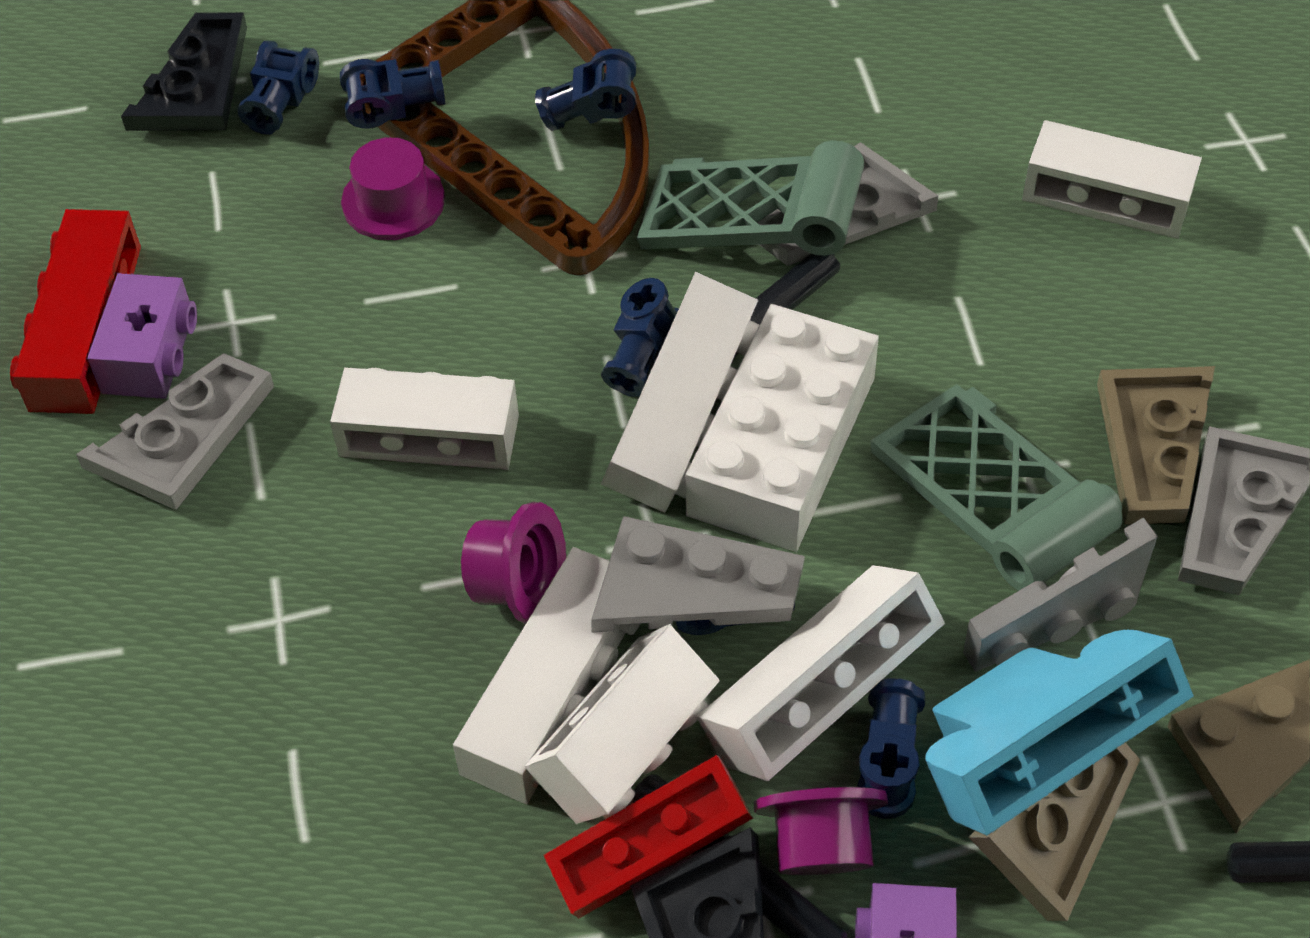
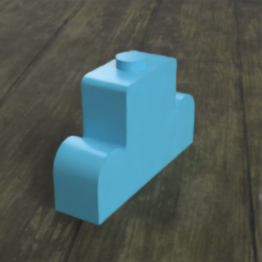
M1138 630L1114 631L1091 641L1083 648L1080 653L1081 656L1076 659L1036 648H1026L934 706L932 711L944 738L938 740L929 748L926 753V762L950 817L955 822L987 836L1194 697L1172 639Z

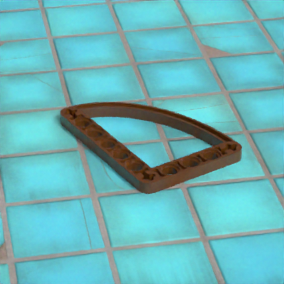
M469 0L375 61L396 59L398 70H401L400 68L403 65L409 63H421L424 66H429L430 61L438 60L441 76L444 77L535 16L540 17L565 39L585 63L590 62L598 52L612 47L592 22L569 0ZM491 15L498 17L492 22L482 23L475 21L480 16ZM446 39H458L461 41L455 46L444 47L438 45L439 42ZM361 74V86L367 85L365 75ZM632 81L631 88L636 95L635 108L625 117L618 118L626 149L621 182L610 206L594 225L431 102L405 106V112L410 111L419 114L415 119L409 121L388 120L386 123L378 126L389 137L400 138L414 144L420 150L425 165L568 274H588L603 264L618 250L631 233L643 209L649 185V138L645 114L637 89ZM365 103L366 113L368 114L371 113L370 103ZM443 136L451 139L444 146L433 147L426 144L434 137ZM470 162H480L485 165L482 170L474 173L460 170L464 164ZM504 188H514L521 192L518 196L507 200L494 196L497 191ZM543 214L550 215L556 219L552 224L544 227L534 226L529 223L533 217ZM569 244H570L571 246H573L574 248H572L571 250H569Z

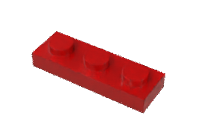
M716 755L543 856L571 914L579 919L630 890L632 884L677 863L753 819V816L725 764Z

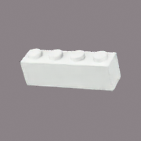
M695 272L601 485L664 513L675 494L683 498L686 497V473L691 465L689 461L695 447H700L715 417L710 412L716 398L723 401L738 369L730 366L735 353L738 352L746 355L758 330L759 324L750 321L758 299Z
M576 547L571 549L453 743L460 776L526 805L528 804L540 784L524 766L591 692L597 682L615 665L618 659L617 647L625 633L633 635L640 623L614 625V631L591 632V619L609 564L608 560Z
M873 565L696 717L726 767L769 781L941 628L945 622L918 572Z

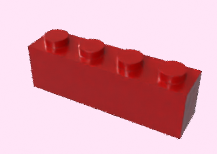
M65 209L59 231L52 233L49 263L46 271H41L38 276L36 304L33 313L29 312L25 317L24 342L20 354L13 357L10 365L11 384L14 389L19 390L28 412L95 413L100 390L87 357L117 273L134 274L141 250L129 211Z

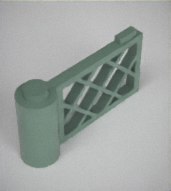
M832 140L818 145L813 151L812 156L705 162L703 157L674 159L672 164L661 165L637 236L641 250L796 243L804 251L814 255L825 256L835 254L846 243L864 169V158L853 145L843 141ZM795 176L793 181L776 192L768 186L780 177ZM729 180H745L726 194L718 189V187ZM673 183H695L675 197L670 193ZM756 192H759L765 198L745 212L737 206ZM707 194L715 200L695 214L687 208ZM777 209L784 214L782 224L759 225L757 223ZM725 212L734 217V219L722 227L706 226ZM676 214L684 220L671 229L658 230L659 225Z
M956 384L872 439L871 453L991 554L996 568L1012 587L1019 591L1035 581L1046 582L1071 564L1075 557L1096 546L1120 529L1122 524V504L1118 495L1111 487L1088 479L1079 482L995 415L997 405L977 389L971 387L965 391ZM956 407L972 420V427L937 426V420ZM905 440L930 442L929 456L903 455L895 447ZM936 442L971 443L970 458L935 457ZM977 444L1003 445L1012 453V460L977 459ZM934 473L970 475L969 490L943 489L934 481ZM976 475L1012 477L1011 492L975 491ZM1019 477L1044 478L1054 487L1045 494L1018 493ZM975 507L1011 509L1010 518L991 530L974 515Z

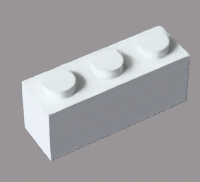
M1044 120L1028 164L1022 200L1179 239L1202 157Z
M344 367L330 421L339 457L509 470L519 417L515 381L498 379L492 376L468 377L442 375L436 372L413 373L386 371L381 368L359 369Z
M668 624L639 637L524 767L576 824L601 816L607 819L624 809L632 801L635 792L631 789V786L641 774L650 773L666 760L672 752V747L668 742L678 730H684L698 720L696 716L708 707L704 699L720 680L672 625Z

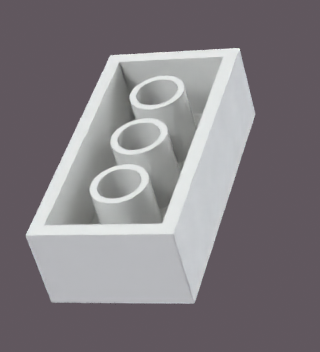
M770 304L686 473V516L797 552L874 381L879 336Z

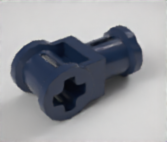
M263 41L258 49L255 65L250 72L254 90L251 96L242 100L238 106L240 120L249 126L251 130L260 134L271 135L279 130L283 123L282 113L286 105L299 107L304 95L310 93L315 87L319 73V56L317 51L309 47L303 48L301 51L280 48L274 41Z
M610 48L602 50L595 54L590 62L573 69L572 81L555 88L548 86L536 90L535 103L545 126L549 130L554 131L564 128L567 121L582 115L592 124L605 118L617 119L630 114L635 108L636 98L631 88V81L636 76V61L634 57L621 49Z
M358 59L349 62L340 71V85L347 92L348 101L345 104V115L348 122L358 128L372 129L381 126L388 120L406 118L405 106L435 102L438 106L446 105L438 60L430 61L429 66L398 70L396 59L380 62L370 59ZM361 74L365 75L367 85L361 86ZM365 103H370V114L366 113Z
M642 279L634 283L623 295L620 303L622 313L614 327V332L620 338L621 343L613 360L608 361L601 372L603 381L610 388L627 396L640 397L679 308H674L668 300V289L659 279Z
M887 678L880 681L868 692L869 705L873 707V716L870 723L868 742L863 746L859 757L861 776L857 787L875 788L886 791L888 805L869 811L871 815L882 819L897 818L904 815L912 807L915 800L916 788L914 780L919 770V757L914 748L917 714L923 711L926 703L925 691L917 687L913 682L899 678Z

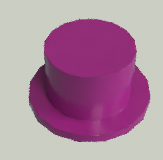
M380 138L361 146L351 157L349 167L351 179L343 189L341 207L346 222L359 234L376 240H400L415 236L432 226L443 212L445 191L441 180L431 169L424 166L420 150L411 142L400 138Z
M531 502L521 505L511 520L483 519L473 524L464 540L461 555L462 580L465 590L473 602L480 605L508 606L518 621L525 624L528 622L566 559V542L561 522L554 510L542 502Z
M837 787L796 790L760 797L754 801V812L761 816L775 817L778 868L781 874L822 875L845 873L873 867L869 811L888 805V797L886 791L875 788Z

